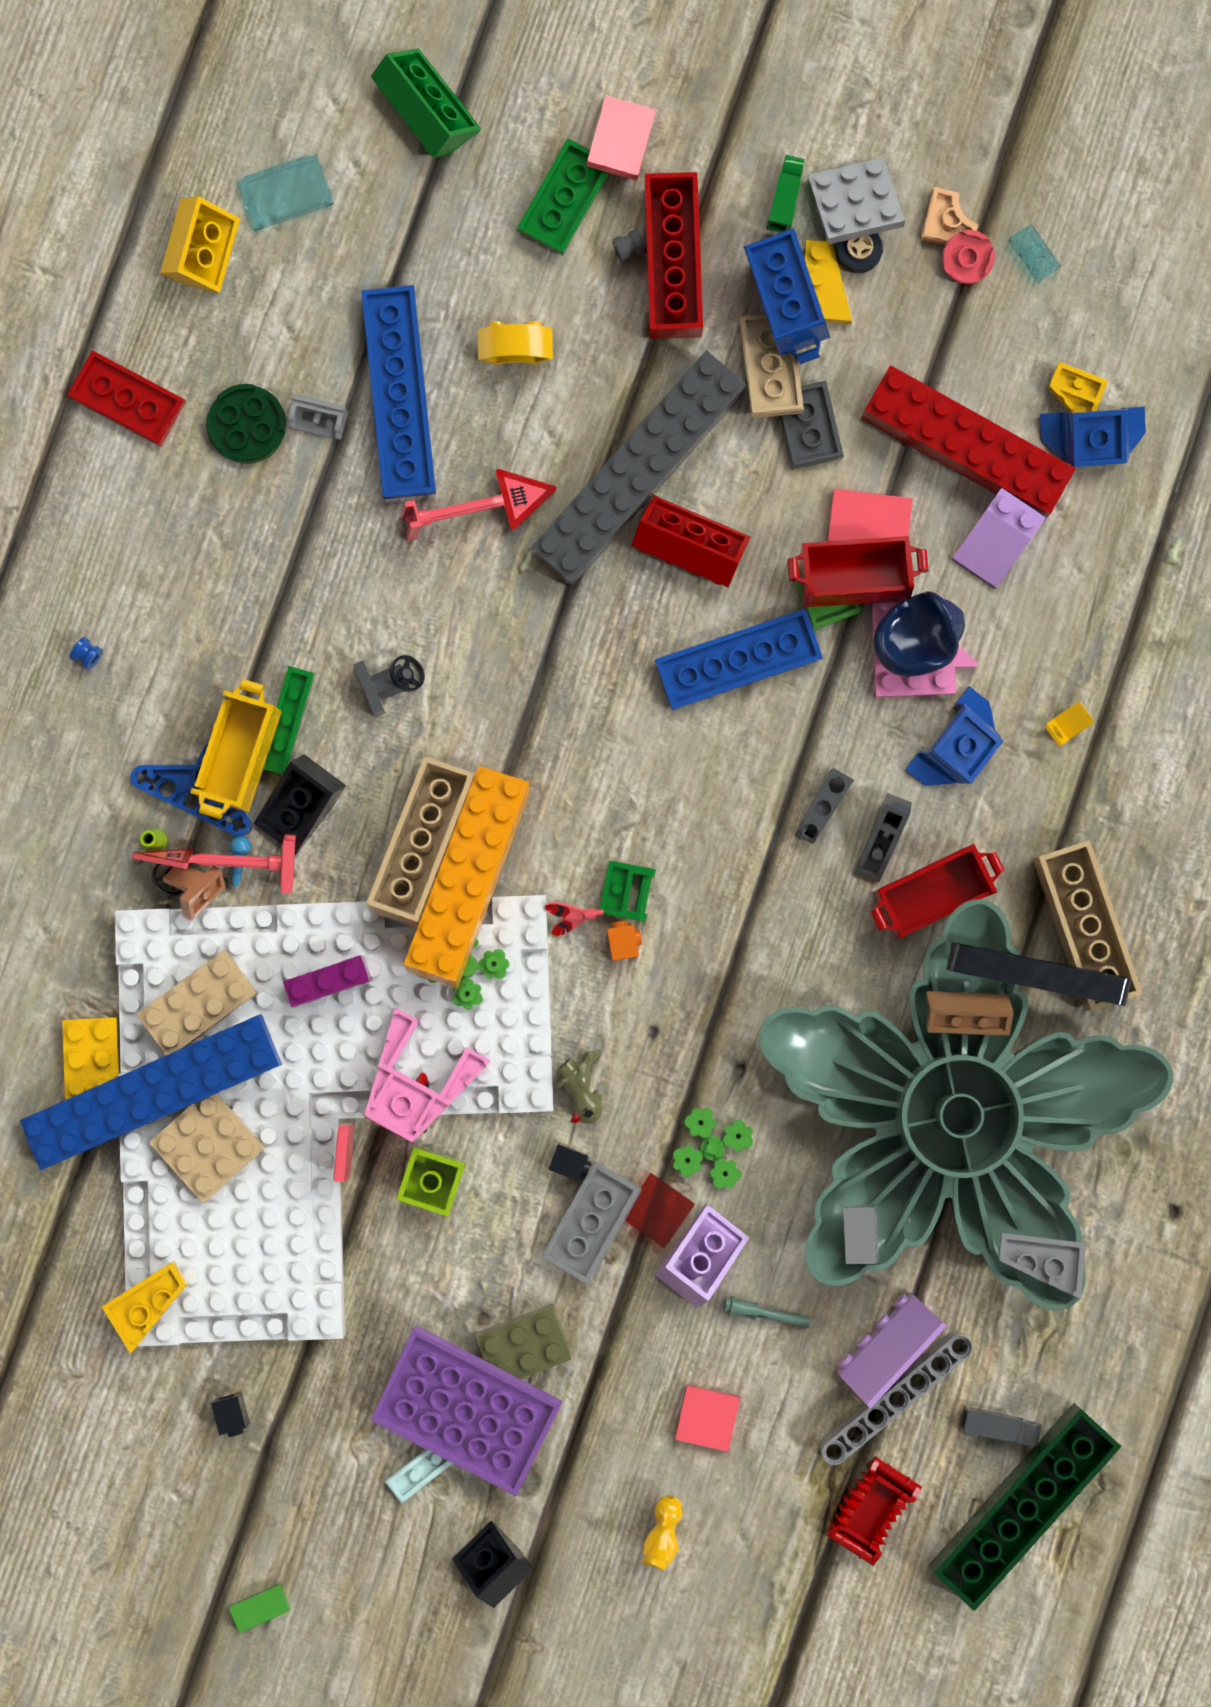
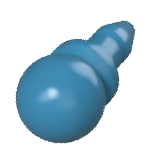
M236 836L230 842L231 855L246 856L251 850V843L245 836ZM232 867L231 881L234 888L238 886L242 878L241 872L243 867Z

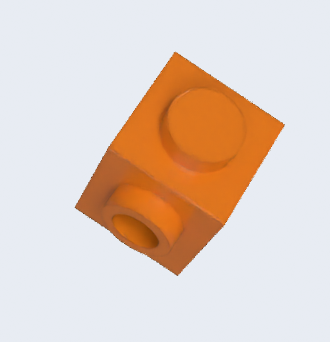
M627 920L611 923L612 928L607 929L612 961L639 957L638 946L642 945L640 929L635 930L634 924L628 925Z

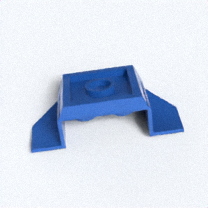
M1145 406L1116 410L1040 414L1041 441L1072 467L1127 463L1129 454L1146 433Z
M968 686L955 703L960 709L930 750L928 752L919 751L905 769L925 786L953 783L972 784L1004 742L995 730L989 701L971 686Z

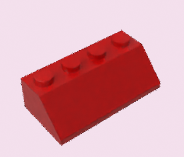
M654 495L639 522L631 546L637 548L642 553L651 554L668 564H674L686 569L691 574L700 575L717 585L729 588L751 536Z

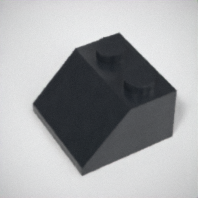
M490 1521L452 1558L475 1596L493 1608L533 1570L521 1550L493 1521Z

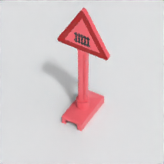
M497 469L495 474L501 495L430 511L428 509L418 511L415 500L404 502L401 520H406L408 526L406 539L407 541L417 539L421 527L431 525V522L498 507L505 508L510 529L514 531L557 490V487Z
M296 835L284 836L281 856L259 857L205 853L193 855V849L188 848L133 852L132 858L187 869L189 863L269 869V871L280 872L281 893L292 894Z

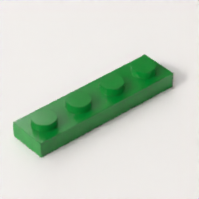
M288 666L277 703V708L282 713L263 770L283 775L289 765L315 673Z

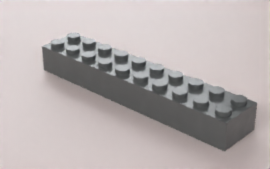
M706 350L531 547L532 554L572 588L745 393L747 384Z

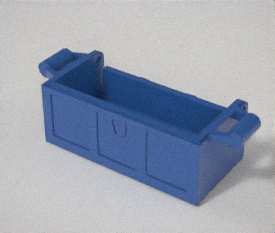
M792 228L744 246L779 354L782 356L791 353L799 360L800 365L820 358L821 341L831 337L795 229ZM814 344L817 346L816 348L796 354L797 350Z

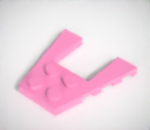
M395 1007L364 1116L413 1143L487 1067L490 1060L466 1048L440 1094L393 1069L419 1023V1020Z

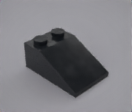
M303 754L290 761L254 824L280 844H283L285 835H296V855L334 807L346 785Z

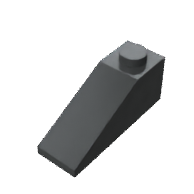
M889 793L886 794L858 861L855 873L880 882L910 816L912 802Z

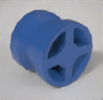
M82 637L71 650L69 658L74 662L79 661L82 663V667L89 671L101 658L103 649L99 646L91 645L89 639Z

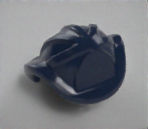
M932 591L922 592L900 602L888 611L876 628L873 642L877 658L884 668L899 676H920L944 668L954 660L958 652L959 641L965 628L964 613L954 603L943 599Z

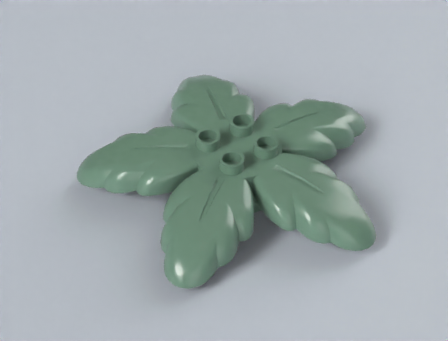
M983 899L971 900L960 905L950 915L942 937L934 941L926 951L923 964V979L916 981L910 989L908 997L912 1028L916 1038L915 1043H911L898 1028L877 1012L864 1011L857 1017L845 1009L833 1005L821 1006L814 1011L799 1007L782 1008L768 1016L761 1026L759 1044L762 1053L775 1069L785 1074L786 1083L795 1095L801 1099L818 1104L820 1116L829 1123L855 1128H875L876 1130L875 1135L855 1144L835 1160L831 1170L835 1180L820 1194L816 1201L814 1210L816 1223L806 1241L805 1261L812 1276L822 1284L829 1286L850 1284L859 1279L868 1270L880 1271L886 1269L897 1260L906 1245L916 1248L927 1241L940 1216L944 1200L949 1197L958 1234L963 1246L969 1252L976 1255L983 1254L991 1272L999 1281L1008 1286L1019 1287L1023 1294L1034 1304L1052 1311L1064 1310L1072 1307L1079 1299L998 1261L1001 1233L1082 1243V1232L1079 1224L1065 1206L1070 1200L1068 1185L1047 1163L1033 1154V1148L1039 1146L1054 1150L1083 1151L1094 1144L1096 1135L1115 1134L1126 1130L1134 1123L1138 1113L1152 1109L1166 1098L1172 1087L1173 1071L1168 1060L1155 1049L1142 1045L1123 1046L1116 1039L1105 1035L1091 1036L1075 1041L1068 1033L1056 1032L1040 1038L1012 1054L1010 1049L1019 1035L1028 1010L1027 996L1024 992L1018 990L1019 985L946 970L952 942L1019 955V952L1011 945L1009 922L1001 909L990 901ZM927 991L1007 994L1013 1010L1010 1035L927 1032L926 1023L929 1010L926 998ZM876 1205L879 1256L877 1264H846L844 1207ZM1085 1269L1083 1271L1082 1294L1086 1281Z

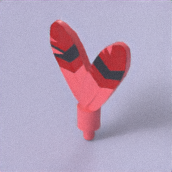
M549 902L545 905L546 911L550 914L563 918L552 928V935L554 936L564 935L584 922L585 919H595L597 915L604 913L603 910H596L595 908L583 910L561 902Z

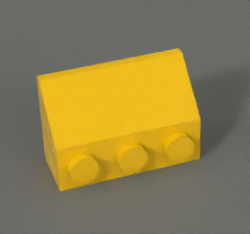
M199 196L181 198L160 274L183 285L220 293L240 218Z

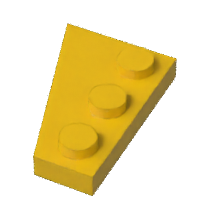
M806 240L804 259L825 322L852 324V317L833 244L828 245L827 241Z

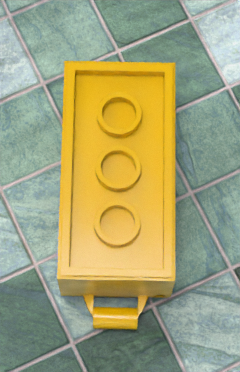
M243 679L234 692L223 691L222 695L228 700L223 699L206 753L202 759V765L195 783V787L199 789L191 788L190 791L191 794L199 797V813L221 819L229 807L248 813L250 811L282 713L275 705L265 703V686ZM245 690L260 695V698L256 700L240 695V691ZM206 799L224 805L223 809L206 804L204 803V800Z

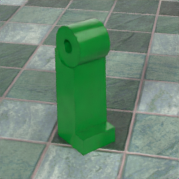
M785 155L768 219L767 230L781 233L791 229L805 159Z

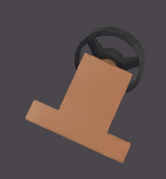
M157 864L153 868L151 875L155 888L166 896H177L185 891L180 897L183 917L191 921L225 889L222 869L217 866H212L206 873L190 866L187 869L171 866L162 876L156 877L157 868L162 865ZM163 881L168 885L178 888L180 891H167L158 882Z

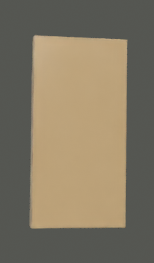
M766 314L739 317L751 418L803 414L804 406L798 360L791 353L782 356L779 354Z

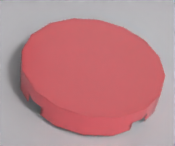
M964 230L956 233L947 241L943 248L942 264L944 271L951 279L958 283L972 284L981 281L989 274L994 265L995 251L992 243L986 235L979 231Z

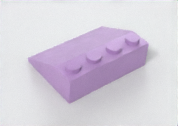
M911 1292L907 1296L903 1294L894 1303L895 1309L890 1315L884 1314L876 1322V1330L870 1336L868 1334L864 1335L856 1345L858 1349L852 1355L847 1354L838 1364L840 1368L837 1372L840 1377L870 1409L947 1327Z

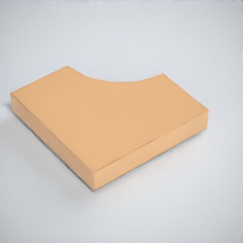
M934 187L920 240L945 246L947 241L956 233L964 230L977 231L978 224L969 220L962 213L959 205V193Z

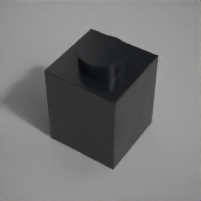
M558 1143L548 1170L579 1182L580 1176H587L591 1162L587 1161L588 1154Z
M242 1391L216 1398L211 1403L219 1436L227 1434L228 1437H234L244 1433L243 1429L250 1424Z

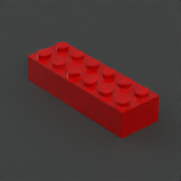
M698 172L647 173L644 176L649 339L700 338L703 333Z

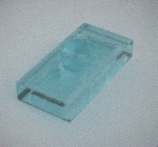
M1032 223L1009 238V243L1037 283L1060 269L1061 265Z

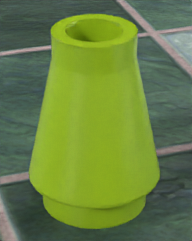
M150 828L144 831L140 836L142 848L145 851L164 850L167 846L165 832L159 828ZM153 836V842L148 843V838Z

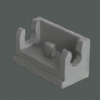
M293 394L288 416L290 429L341 441L348 415L345 406Z
M876 1205L844 1207L846 1264H877L879 1256Z

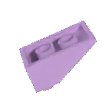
M1001 488L952 560L996 589L1046 517Z
M707 1204L667 1254L654 1275L697 1308L709 1301L749 1237Z

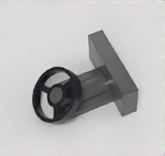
M408 655L397 657L391 663L390 668L374 675H370L364 661L353 664L372 712L376 717L386 713L381 702L382 700L404 691L413 692L423 685L425 679L421 664L415 658ZM398 660H405L403 667L400 664L395 666ZM410 662H412L419 671V682L414 678V672L410 668ZM409 684H411V685H413V686H416V687L410 688V687H409Z

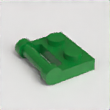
M609 860L599 910H603L605 915L646 922L648 914H645L648 895L651 880L655 878L656 870ZM637 874L641 875L634 912L627 910L633 875Z

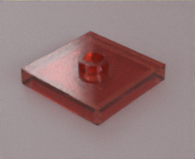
M650 1172L640 1187L642 1191L625 1221L665 1249L695 1203Z

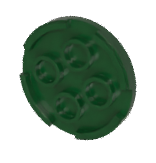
M253 384L234 385L222 391L213 402L206 418V428L211 443L222 456L236 463L252 464L269 458L278 450L286 434V416L280 402L269 391Z

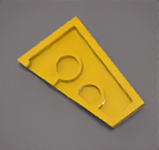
M174 1261L102 1306V1309L130 1354L188 1285Z

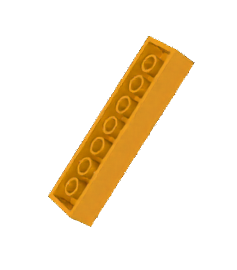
M478 766L403 965L407 972L458 989L531 793L528 781Z

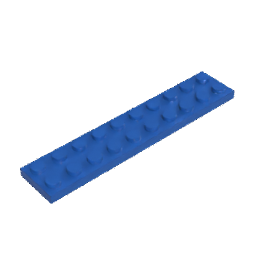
M260 1014L21 1119L20 1122L39 1170H43L283 1064L264 1018Z

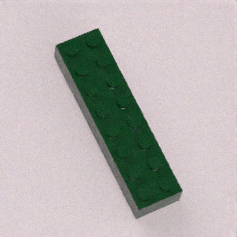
M1073 1403L1043 1436L1038 1445L1034 1446L930 1562L929 1567L932 1572L975 1611L1122 1446L1079 1406Z

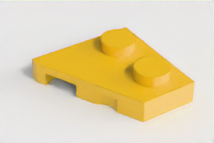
M1059 361L1048 389L1070 413L1097 411L1108 380Z

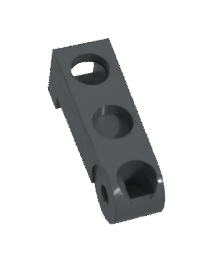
M832 768L795 835L814 844L854 782V779Z
M964 1405L959 1430L966 1436H980L1028 1446H1037L1041 1424L1016 1416Z

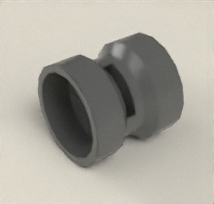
M637 229L630 231L627 238L618 236L612 239L615 253L621 264L630 261L633 254L638 257L646 254L643 239Z

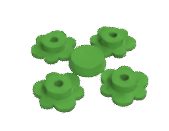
M476 938V941H475V944H474L473 948H474V947H477L478 944H479L477 938ZM496 949L493 953L486 951L484 958L479 962L470 955L462 976L465 979L461 981L458 989L453 988L455 993L453 1003L456 1006H463L466 1010H470L473 1005L482 1003L483 997L479 993L481 986L474 984L469 979L475 975L478 967L481 971L485 972V977L488 979L493 977L502 979L505 977L506 968L509 967L510 962L505 959L503 950ZM492 962L497 963L495 967H493L491 964ZM427 979L430 983H436V981ZM469 992L470 996L466 997L465 993Z
M694 1108L691 1112L692 1115L686 1117L685 1125L690 1128L692 1136L700 1135L706 1139L701 1144V1151L693 1150V1147L690 1145H686L684 1149H676L673 1153V1157L676 1160L673 1163V1167L676 1170H680L683 1176L689 1177L694 1171L701 1169L699 1162L702 1161L703 1156L709 1160H716L715 1168L710 1171L711 1177L714 1178V1186L719 1189L725 1186L733 1188L735 1185L734 1181H738L741 1178V1171L736 1168V1163L733 1160L727 1162L725 1159L720 1158L725 1152V1145L728 1147L733 1146L735 1151H741L743 1147H751L753 1144L751 1137L753 1130L749 1126L746 1127L744 1121L736 1120L733 1125L725 1127L726 1135L722 1141L719 1137L710 1136L712 1133L711 1128L716 1126V1121L712 1119V1111L708 1108H704L701 1111L698 1108ZM699 1120L703 1121L702 1125L698 1124ZM739 1133L741 1135L740 1138H736V1134ZM689 1158L690 1162L686 1163L685 1159ZM724 1171L728 1173L726 1176H723Z

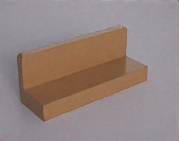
M927 991L926 998L929 1007L926 1023L927 1032L1010 1035L1013 1010L1007 994Z

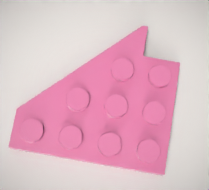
M902 601L871 603L873 641L879 622L889 610ZM873 642L875 698L955 695V669L977 667V662L959 646L954 660L944 668L920 676H899L882 666L876 656Z

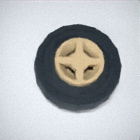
M878 233L836 243V257L839 264L845 270L852 273H865L872 270L879 263L883 253V243Z

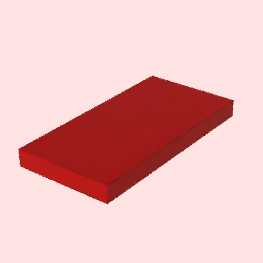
M93 350L67 394V397L160 447L186 403L184 398Z

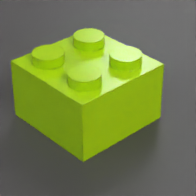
M419 1146L413 1147L396 1200L448 1217L451 1213L467 1162Z

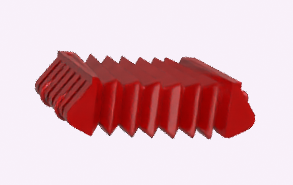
M876 1456L867 1462L868 1472L860 1471L863 1479L854 1478L857 1487L847 1486L850 1495H842L845 1504H838L841 1512L834 1513L837 1521L830 1522L826 1534L827 1537L837 1542L839 1546H843L857 1555L859 1559H863L872 1566L875 1565L882 1555L879 1545H886L882 1538L888 1537L885 1529L892 1530L890 1522H897L896 1515L903 1516L900 1509L907 1510L905 1503L915 1502L922 1489V1486L913 1481L911 1477H907Z

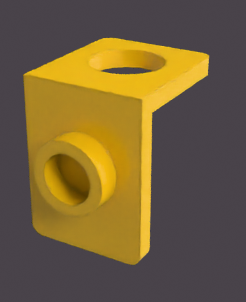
M1078 701L1044 726L1057 745L1061 747L1071 738L1094 723V719L1084 705Z

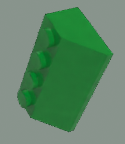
M419 48L386 54L370 76L376 83L379 91L386 96L393 105L394 110L400 114L409 126L410 131L418 137L425 150L433 158L451 154L481 130V127Z

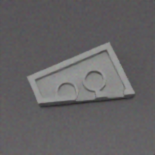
M1001 1233L999 1262L1075 1298L1081 1299L1086 1243Z

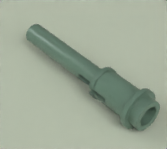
M731 1296V1298L726 1297L724 1301L723 1313L728 1314L730 1318L734 1315L756 1320L757 1317L807 1328L810 1325V1317L759 1307V1304L756 1302L735 1299V1296Z

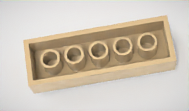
M424 756L366 905L369 912L414 928L418 927L475 773Z
M1090 840L1033 858L1068 965L1131 978L1128 999L1142 995L1139 981ZM1080 997L1084 1011H1093L1111 1005V1003Z

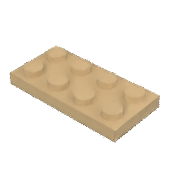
M223 950L136 1015L165 1055H168L189 1045L258 994V992L228 951Z

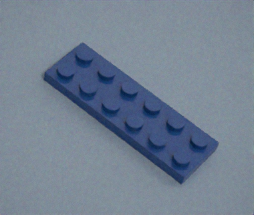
M805 608L657 658L655 663L671 710L673 711L823 659Z

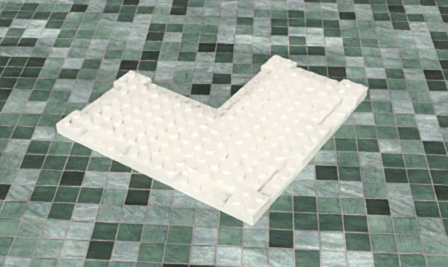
M546 895L491 898L477 937L479 944L472 949L470 955L479 962L484 958L486 951L493 953L494 950L501 949L504 951L505 959L509 960L510 965L506 968V975L502 979L495 977L488 979L485 977V972L481 971L478 967L475 975L469 979L474 984L481 986L479 993L482 995L483 1000L481 1004L473 1005L470 1010H466L463 1006H456L453 1003L454 987L439 982L430 983L427 978L406 971L403 964L417 928L369 912L366 905L367 901L204 908L192 921L183 917L182 909L115 911L116 965H118L121 1064V1073H118V1077L166 1056L136 1014L223 950L228 951L258 994L189 1045L262 1014L283 1064L218 1093L266 1148L204 1204L149 1144L153 1138L188 1107L120 1136V1169L124 1201L125 1291L173 1261L188 1283L138 1346L179 1345L181 1343L277 1339L293 1341L344 1338L345 1308L341 1182L333 1180L339 1119L366 1118L364 1115L395 1007L419 1020V1023L393 1069L415 1081L421 1073H425L429 1081V1089L434 1092L441 1093L466 1048L490 1060L487 1067L440 1115L554 1111L547 911L545 909ZM359 955L365 956L372 982L325 996L298 1007H291L283 981ZM492 962L491 965H492L493 967H495V966L497 965V963H496V962ZM466 992L465 996H470V993Z

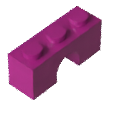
M359 955L285 980L283 984L291 1007H298L325 996L372 982L365 956Z

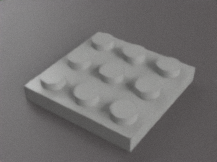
M884 157L808 174L807 182L828 245L904 227L905 219Z

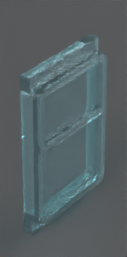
M317 154L297 158L245 176L243 180L237 181L245 202V208L248 210L255 231L334 205L331 190L326 183Z

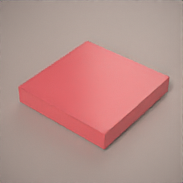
M345 1122L338 1126L333 1180L336 1182H345L350 1178L355 1123Z
M687 1384L675 1440L728 1452L740 1396Z

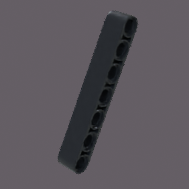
M952 942L946 970L1122 1006H1126L1132 981L1131 978L955 942Z

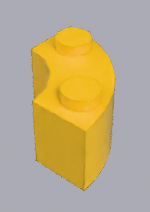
M494 321L488 323V327L478 329L479 361L494 365L509 363L536 365L553 359L552 328L542 326V323L539 321H528L526 324H504L503 322Z

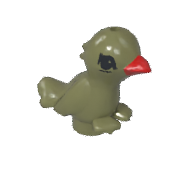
M599 1050L586 1051L582 1059L577 1063L570 1057L556 1071L560 1078L555 1081L553 1087L560 1088L563 1086L574 1101V1112L570 1123L582 1122L591 1124L596 1122L602 1114V1095H598V1089L593 1093L590 1092V1068L592 1063L601 1056V1051Z

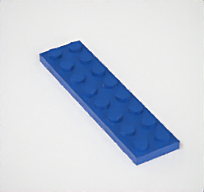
M414 285L361 290L383 498L385 500L436 494Z

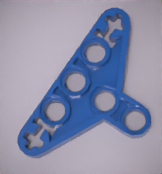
M208 743L203 747L195 765H141L132 771L130 776L131 782L138 789L235 836H245L251 831L252 821L245 811L232 807L228 809L233 812L229 817L235 820H240L241 817L244 818L243 823L246 824V827L244 829L239 828L236 832V826L229 822H226L225 827L222 826L228 817V810L221 819L212 820L209 816L199 813V802L195 808L190 809L185 806L184 800L187 795L191 794V788L199 789L195 787L196 776L200 771ZM148 771L147 776L155 781H157V775L162 778L156 782L155 787L147 782H143L140 785L141 780L137 778L138 774H144ZM165 782H171L175 787L174 793L169 797H164L161 794L160 789ZM206 799L204 800V803L212 806L218 805L222 809L224 807V805Z

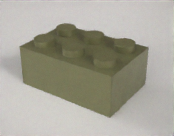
M553 1303L478 1331L475 1336L485 1361L520 1379L572 1360V1353Z

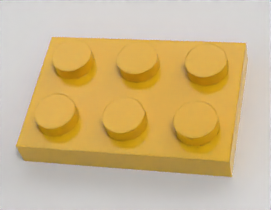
M114 1017L62 1020L65 1100L118 1077V1073H120L119 1019Z

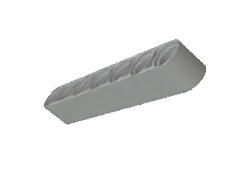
M952 1331L917 1359L871 1409L866 1404H863L821 1440L819 1448L824 1460L830 1465H839L967 1359L973 1349L970 1339L959 1331ZM957 1339H963L964 1348L959 1352L953 1351V1342ZM937 1356L943 1357L944 1363L941 1368L933 1369L931 1367L933 1358ZM915 1374L923 1376V1381L919 1386L910 1385V1379ZM893 1392H901L902 1399L899 1403L892 1404L889 1402V1397ZM873 1409L881 1410V1417L877 1421H870L868 1419V1414ZM856 1426L860 1428L861 1432L857 1438L851 1439L847 1437V1432L851 1427ZM831 1444L840 1446V1450L835 1456L826 1454V1449Z

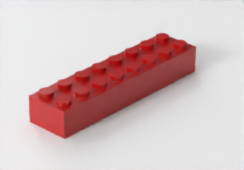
M892 365L889 366L861 416L862 420L994 494H997L1003 488L1046 517L1045 520L1052 513L1076 468Z

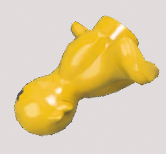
M673 1495L663 1496L655 1506L654 1515L657 1525L648 1534L643 1544V1556L645 1557L642 1559V1565L665 1570L680 1550L675 1527L683 1516V1506L681 1501Z

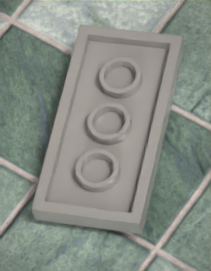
M594 1162L542 1257L582 1282L590 1284L640 1195L642 1188L603 1165Z

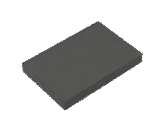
M822 381L801 386L804 406L803 414L779 416L792 470L844 458L827 382Z

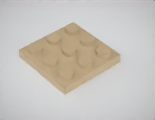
M218 1093L190 1105L149 1142L203 1204L266 1148Z

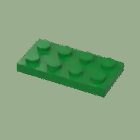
M567 138L517 227V232L564 256L609 175L608 172L586 166L590 153L589 149Z

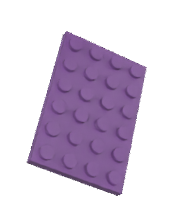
M415 1325L372 1415L371 1421L517 1496L563 1401Z

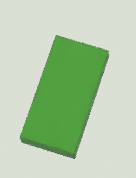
M281 1583L229 1606L239 1633L282 1615L291 1609Z

